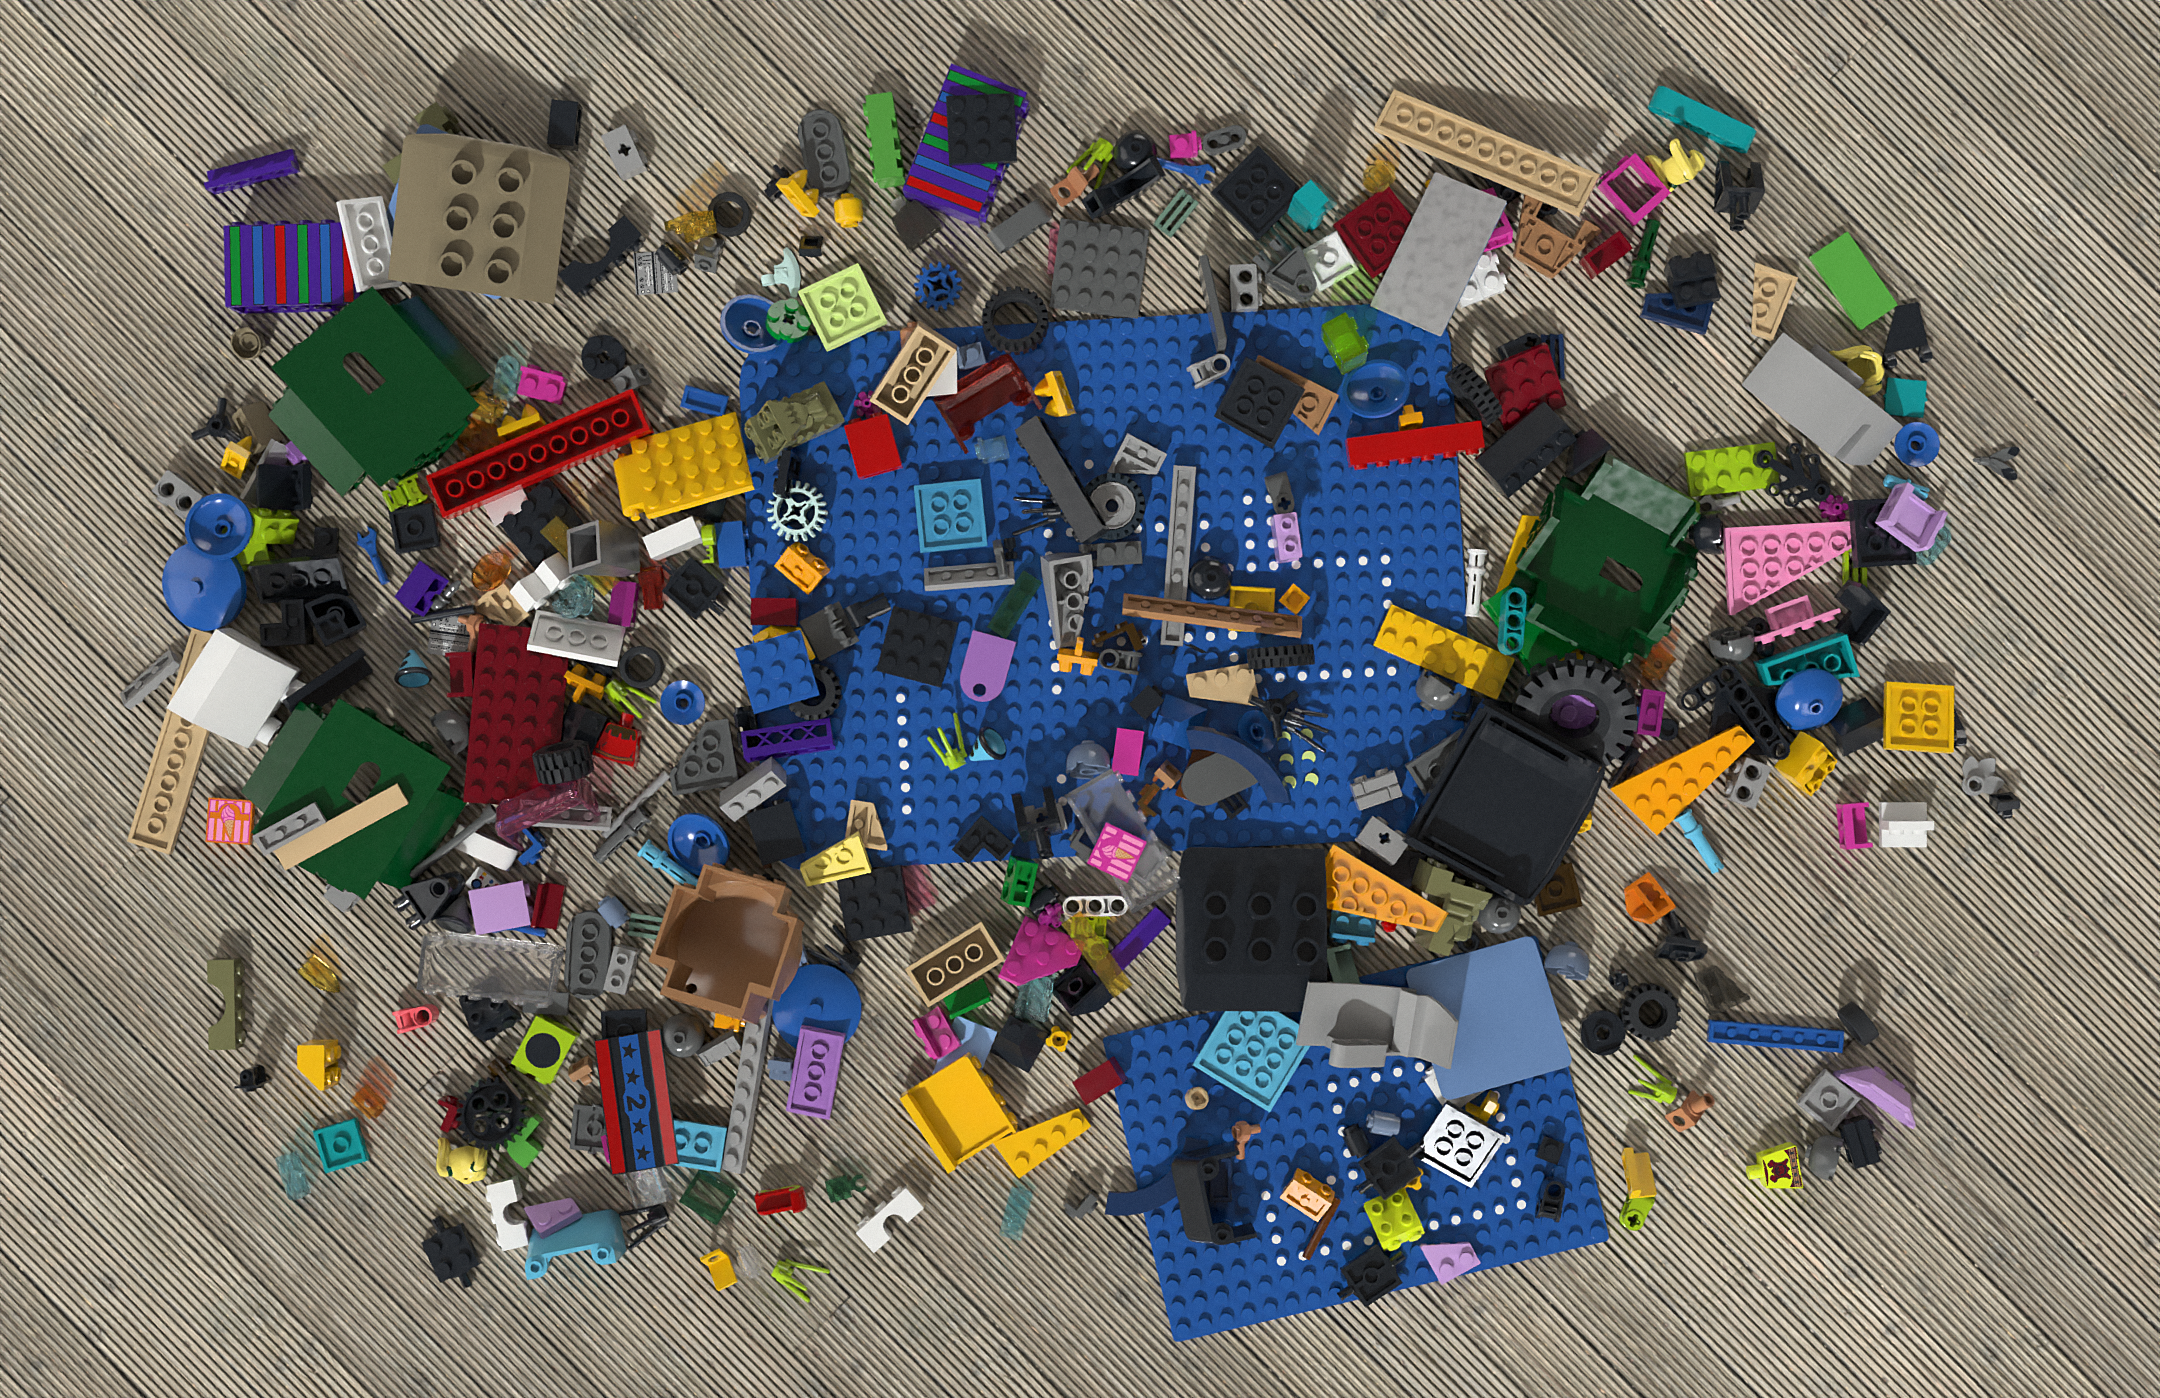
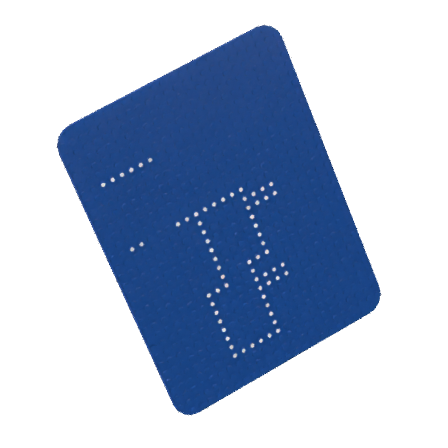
M1370 304L1258 310L1255 312H1221L1227 336L1226 352L1224 355L1230 359V370L1225 376L1199 389H1195V382L1191 373L1187 372L1186 368L1217 354L1207 313L1138 317V319L1114 318L1049 322L1047 335L1045 338L1043 337V342L1040 345L1037 344L1036 349H1029V353L1024 354L1021 351L1020 355H1015L1014 352H1011V355H1009L1004 350L1002 352L998 351L997 347H993L990 341L986 339L983 326L936 328L933 330L959 347L981 342L986 365L960 371L958 365L957 394L927 396L908 425L881 408L883 415L888 414L903 468L862 480L858 478L844 426L848 425V421L861 418L862 421L867 419L866 414L862 417L858 416L856 412L859 408L854 406V401L860 400L859 393L865 392L868 395L869 391L874 392L901 350L900 331L868 332L828 352L819 335L805 336L804 339L796 343H787V340H784L776 350L767 354H749L741 367L739 391L742 437L755 489L745 492L746 522L750 530V539L747 540L748 548H751L752 561H749L751 598L798 599V626L792 627H801L802 630L800 621L823 610L824 607L839 601L842 608L845 609L854 603L864 602L883 592L891 608L896 606L959 623L942 688L876 671L892 610L872 619L870 623L854 629L859 642L819 661L813 650L816 657L810 661L811 664L823 665L833 670L835 675L839 677L843 688L841 693L843 696L839 702L838 709H835L832 715L826 717L831 719L836 749L775 759L786 770V786L763 801L762 805L764 804V808L773 806L772 801L785 798L786 802L792 800V808L800 834L808 850L805 853L780 861L793 869H800L801 863L844 840L851 800L875 804L888 845L887 851L865 847L871 867H889L901 864L902 866L963 863L965 861L952 848L981 815L1015 844L1002 860H1009L1010 855L1037 859L1040 858V855L1037 853L1035 840L1023 843L1011 794L1020 793L1024 807L1034 805V808L1037 809L1043 807V802H1045L1042 787L1049 785L1052 786L1056 803H1062L1068 829L1062 830L1063 834L1050 837L1051 848L1054 854L1051 858L1076 856L1075 853L1077 851L1070 847L1071 841L1068 840L1075 828L1077 830H1080L1081 827L1085 828L1079 841L1094 849L1106 822L1147 841L1145 848L1156 836L1173 848V851H1183L1189 847L1238 848L1355 841L1357 835L1372 816L1375 818L1379 816L1389 823L1387 826L1393 831L1397 829L1406 834L1424 799V795L1405 767V764L1460 728L1464 729V722L1452 720L1451 716L1460 717L1452 714L1454 710L1466 713L1470 704L1471 689L1429 671L1428 676H1434V674L1456 688L1454 690L1455 694L1460 692L1462 695L1447 710L1439 711L1433 708L1431 711H1428L1420 705L1422 700L1417 696L1415 690L1416 682L1425 668L1373 646V643L1391 604L1468 638L1467 618L1465 616L1466 601L1457 457L1443 458V455L1434 456L1435 460L1421 461V458L1412 459V463L1399 464V461L1390 462V466L1377 467L1376 464H1370L1368 469L1354 470V467H1348L1345 440L1353 437L1398 432L1399 416L1403 415V406L1411 404L1413 405L1414 412H1422V428L1456 424L1454 394L1445 381V375L1452 370L1451 342L1447 327L1443 335L1439 337L1375 309ZM1037 323L994 325V327L1005 338L1021 339L1031 334ZM1258 355L1339 395L1319 436L1292 413L1272 449L1214 417L1246 356L1256 361ZM1376 359L1390 360L1399 364L1408 374L1410 393L1406 402L1397 411L1381 418H1365L1356 415L1347 407L1342 389L1346 377L1355 367ZM1217 360L1214 363V367L1216 370L1222 371L1227 367V364L1223 360ZM1061 371L1076 412L1075 414L1053 417L1045 413L1046 406L1053 399V396L1042 397L1033 394V391L1037 384L1045 378L1046 373ZM825 381L845 421L839 428L798 445L791 450L802 459L798 480L801 482V488L803 489L805 483L810 484L808 491L816 487L817 492L814 496L820 493L823 495L819 502H826L827 506L822 507L821 510L828 511V515H821L820 517L825 519L826 523L819 522L817 524L822 528V531H818L816 528L813 529L816 535L814 538L807 533L808 540L804 541L802 536L799 535L798 542L807 546L809 551L815 557L822 559L830 569L829 573L821 579L812 593L807 595L774 566L786 549L795 543L794 535L791 536L789 541L786 540V532L782 536L777 535L780 527L775 530L771 528L776 521H768V517L774 516V513L767 512V508H774V505H771L768 501L773 500L776 502L777 500L773 496V492H776L773 489L775 478H778L779 469L777 468L778 459L764 464L763 460L758 458L755 452L756 446L752 439L750 440L747 437L744 424L749 418L758 414L766 401H780L785 396L790 398L794 393H800L803 390L812 388L815 384ZM1036 415L1044 418L1084 487L1093 478L1109 473L1108 470L1127 433L1167 453L1158 474L1120 473L1134 480L1144 495L1145 513L1138 528L1122 539L1107 540L1098 538L1091 543L1141 541L1142 564L1093 567V580L1088 590L1087 596L1089 598L1087 604H1085L1084 620L1080 637L1084 638L1082 649L1084 651L1097 652L1099 655L1106 649L1135 652L1127 632L1095 646L1091 642L1095 639L1094 635L1106 630L1107 633L1116 630L1115 625L1124 621H1127L1128 624L1133 623L1136 631L1141 629L1146 640L1142 644L1144 649L1137 651L1143 653L1139 659V675L1105 669L1099 664V661L1097 666L1094 667L1092 675L1081 674V664L1072 663L1071 672L1059 670V660H1057L1059 648L1055 647L1042 579L1040 556L1061 552L1081 553L1079 552L1078 545L1082 543H1078L1071 533L1073 531L1071 525L1067 524L1063 518L1056 519V523L1047 524L1016 536L1012 535L1014 531L1048 519L1043 518L1042 513H1022L1023 509L1042 508L1043 504L1013 500L1015 496L1051 499L1049 496L1051 492L1048 486H1044L1039 480V471L1029 463L1027 459L1029 454L1026 449H1022L1016 440L1018 436L1014 431ZM1174 465L1196 467L1189 571L1192 565L1202 557L1215 556L1221 558L1229 565L1232 571L1233 581L1231 586L1275 588L1274 613L1288 615L1294 614L1282 605L1279 599L1294 583L1310 597L1296 615L1302 616L1301 638L1257 632L1228 631L1226 628L1185 623L1183 643L1187 645L1192 644L1208 653H1200L1183 644V646H1178L1175 654H1171L1174 646L1160 645L1162 620L1122 615L1124 593L1164 598ZM1286 471L1295 503L1293 512L1297 514L1302 557L1299 558V561L1276 564L1270 519L1273 515L1278 514L1274 510L1264 477ZM981 479L988 546L920 553L914 486ZM792 480L793 488H795L796 481ZM804 494L791 495L796 503H802L811 499ZM786 500L781 505L780 518L784 517L783 515L788 511ZM1281 500V504L1278 507H1283L1284 510H1287L1290 503H1285L1284 500ZM1108 501L1105 505L1109 512H1115L1119 508L1115 501ZM814 505L811 506V509L806 514L809 524L815 515ZM795 507V512L792 514V516L797 515L799 517L801 515L800 511L802 510V508L799 509L798 507ZM798 520L784 524L787 528L793 530L804 528ZM1015 537L1016 547L1013 550L1017 552L1018 558L1007 560L1005 557V562L1013 561L1015 584L925 591L924 568L995 563L996 558L992 541L1001 539L1005 555L1008 549L1004 548L1003 539ZM1090 551L1092 560L1097 559V551ZM1188 583L1186 601L1229 607L1230 590L1218 600L1207 601L1196 596ZM752 625L753 636L771 625ZM973 630L1016 642L1004 688L996 698L986 702H979L969 698L964 693L960 683V675ZM1313 644L1315 664L1253 669L1260 699L1265 701L1275 698L1282 699L1292 690H1295L1299 695L1298 698L1287 705L1286 713L1283 720H1281L1282 732L1289 733L1291 740L1280 738L1276 741L1272 750L1264 753L1272 761L1273 767L1279 775L1281 774L1283 778L1286 776L1295 778L1296 786L1294 788L1290 783L1286 782L1291 794V801L1289 803H1268L1265 792L1258 782L1238 792L1248 804V807L1230 820L1217 802L1201 806L1176 796L1175 793L1181 778L1171 789L1168 787L1165 790L1161 789L1165 784L1161 779L1153 781L1154 773L1166 759L1183 774L1192 751L1151 736L1162 704L1146 720L1129 705L1147 685L1151 688L1155 685L1164 694L1161 697L1163 700L1165 695L1168 694L1208 709L1202 727L1214 728L1217 732L1227 735L1233 734L1239 737L1238 723L1242 715L1251 710L1262 711V709L1251 705L1190 697L1186 675L1247 664V649ZM1076 645L1067 646L1063 648L1075 649ZM1105 653L1103 662L1108 666L1112 665L1115 662L1114 655L1112 653ZM816 679L820 695L803 700L809 705H818L825 699L826 687L818 679ZM976 684L973 692L976 696L981 697L985 695L986 687L983 684ZM788 704L757 713L758 729L812 721L795 715L789 709ZM1296 707L1302 710L1328 714L1327 718L1302 715L1305 716V721L1328 729V733L1304 725L1300 729L1296 728L1299 731L1303 729L1311 730L1313 733L1312 740L1325 748L1326 753L1316 749L1302 738L1300 739L1296 734L1287 731V726H1284L1283 722L1289 708L1294 710ZM957 713L967 757H965L966 764L950 771L948 765H944L941 757L927 740V737L930 736L945 755L948 751L937 730L938 727H941L951 748H957L960 751L953 714ZM826 725L817 726L812 733L817 737L827 736ZM982 727H991L1000 734L1007 748L1004 759L971 761L969 759L979 730ZM1117 728L1144 731L1138 776L1110 773L1102 778L1100 774H1096L1094 779H1078L1071 777L1070 772L1066 773L1067 756L1071 749L1081 744L1082 741L1092 740L1095 741V744L1104 747L1110 756L1112 769ZM795 729L790 737L794 740H801L806 732L802 729ZM776 732L769 737L768 741L777 744L780 743L784 736ZM1312 751L1316 756L1314 763L1310 759L1302 760L1303 753ZM1283 754H1290L1293 757V764L1291 765L1287 760L1280 762V757ZM1386 767L1388 771L1394 770L1402 796L1363 810H1358L1349 785L1354 783L1353 779L1362 775H1366L1367 778L1376 776L1375 771ZM1309 773L1316 774L1318 776L1317 785H1314L1311 781L1305 782L1306 775ZM1234 795L1230 796L1238 808L1242 806ZM1225 798L1222 799V802L1233 813L1235 810ZM1039 813L1036 822H1043L1048 816ZM1382 835L1379 837L1381 840H1385L1387 836ZM983 847L971 862L998 860Z

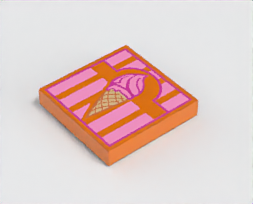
M209 797L205 842L252 845L253 833L251 832L254 828L255 805L250 800Z

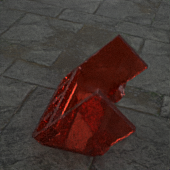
M1009 354L998 356L958 380L957 394L938 395L933 399L965 454L969 451L963 441L969 440L975 432L973 424L1007 403L1012 402L1015 406H1025L1032 400L1039 410L1043 408L1030 383Z

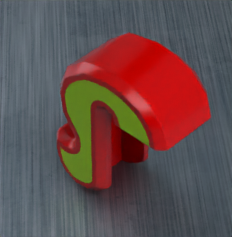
M788 1185L773 1190H761L754 1195L759 1215H769L793 1210L794 1214L805 1210L808 1206L805 1187L802 1185Z

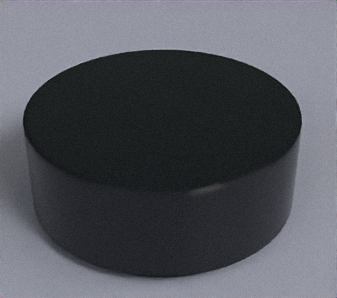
M1663 718L1658 738L1665 741L1674 739L1679 732L1678 724L1673 719Z

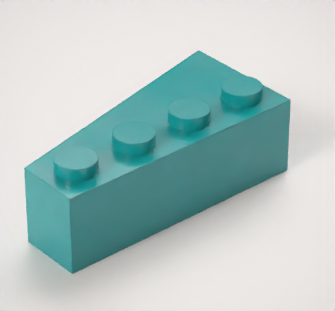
M1309 180L1293 195L1287 215L1306 233L1309 229L1314 231L1322 223L1323 216L1338 203L1320 184Z
M1839 632L1754 661L1760 683L1768 686L1783 684L1793 674L1813 668L1828 671L1836 679L1860 677L1848 636Z

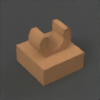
M1166 759L1154 773L1153 781L1161 779L1165 783L1161 789L1165 790L1168 787L1171 789L1183 774Z
M587 1055L569 1066L568 1076L572 1082L581 1079L585 1086L593 1082L591 1078L593 1077V1061Z

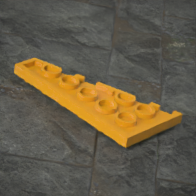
M1737 724L1700 744L1692 746L1682 753L1673 755L1649 767L1647 770L1627 778V780L1617 785L1614 784L1610 790L1658 835L1755 741Z
M1333 844L1325 858L1328 909L1432 932L1439 931L1448 915V912L1337 845Z

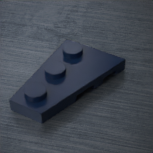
M1671 293L1646 294L1639 317L1705 335L1714 302L1676 310Z

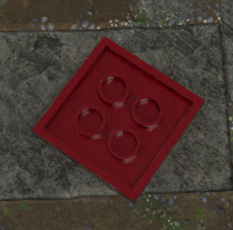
M1387 185L1334 223L1333 227L1373 280L1388 269L1412 217L1389 185Z
M1545 342L1482 368L1490 391L1494 393V397L1498 399L1499 404L1502 406L1503 414L1499 419L1504 431L1509 430L1541 401H1544L1553 411L1567 405L1548 345Z

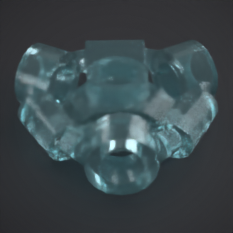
M577 576L571 585L559 593V598L552 602L555 612L561 614L563 618H576L580 614L587 616L593 611L592 600L595 599L594 586L590 584L587 578ZM564 599L568 600V606L566 605Z

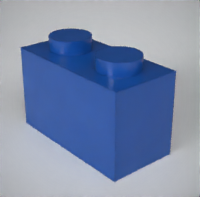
M743 521L715 523L719 568L749 567V561H752L751 548H747V539H750L749 526H745Z

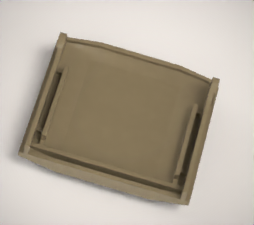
M447 133L407 135L403 140L388 280L554 304L570 176L569 163L565 159L531 147Z

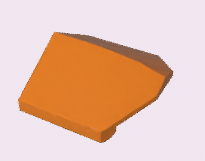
M1647 872L1624 888L1626 911L1634 921L1653 924L1676 908V905L1650 872Z

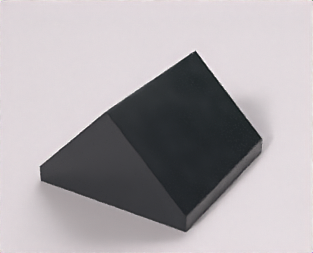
M1866 697L1840 708L1834 718L1827 723L1843 757L1883 738L1882 717Z

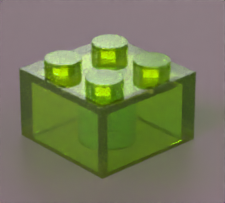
M1346 312L1322 324L1321 339L1342 375L1365 364L1368 354L1367 349L1369 348L1365 337H1360L1356 331L1358 329L1356 321L1353 317L1349 318Z

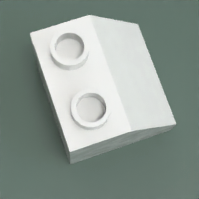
M233 628L216 629L166 708L189 722L246 748L255 746L258 741L268 746L282 725V722L273 718L283 703L282 700L306 685L297 680L303 670Z

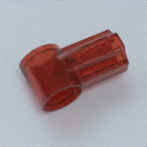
M662 565L640 567L638 579L643 592L644 610L664 609L662 592L664 572L663 568H661Z

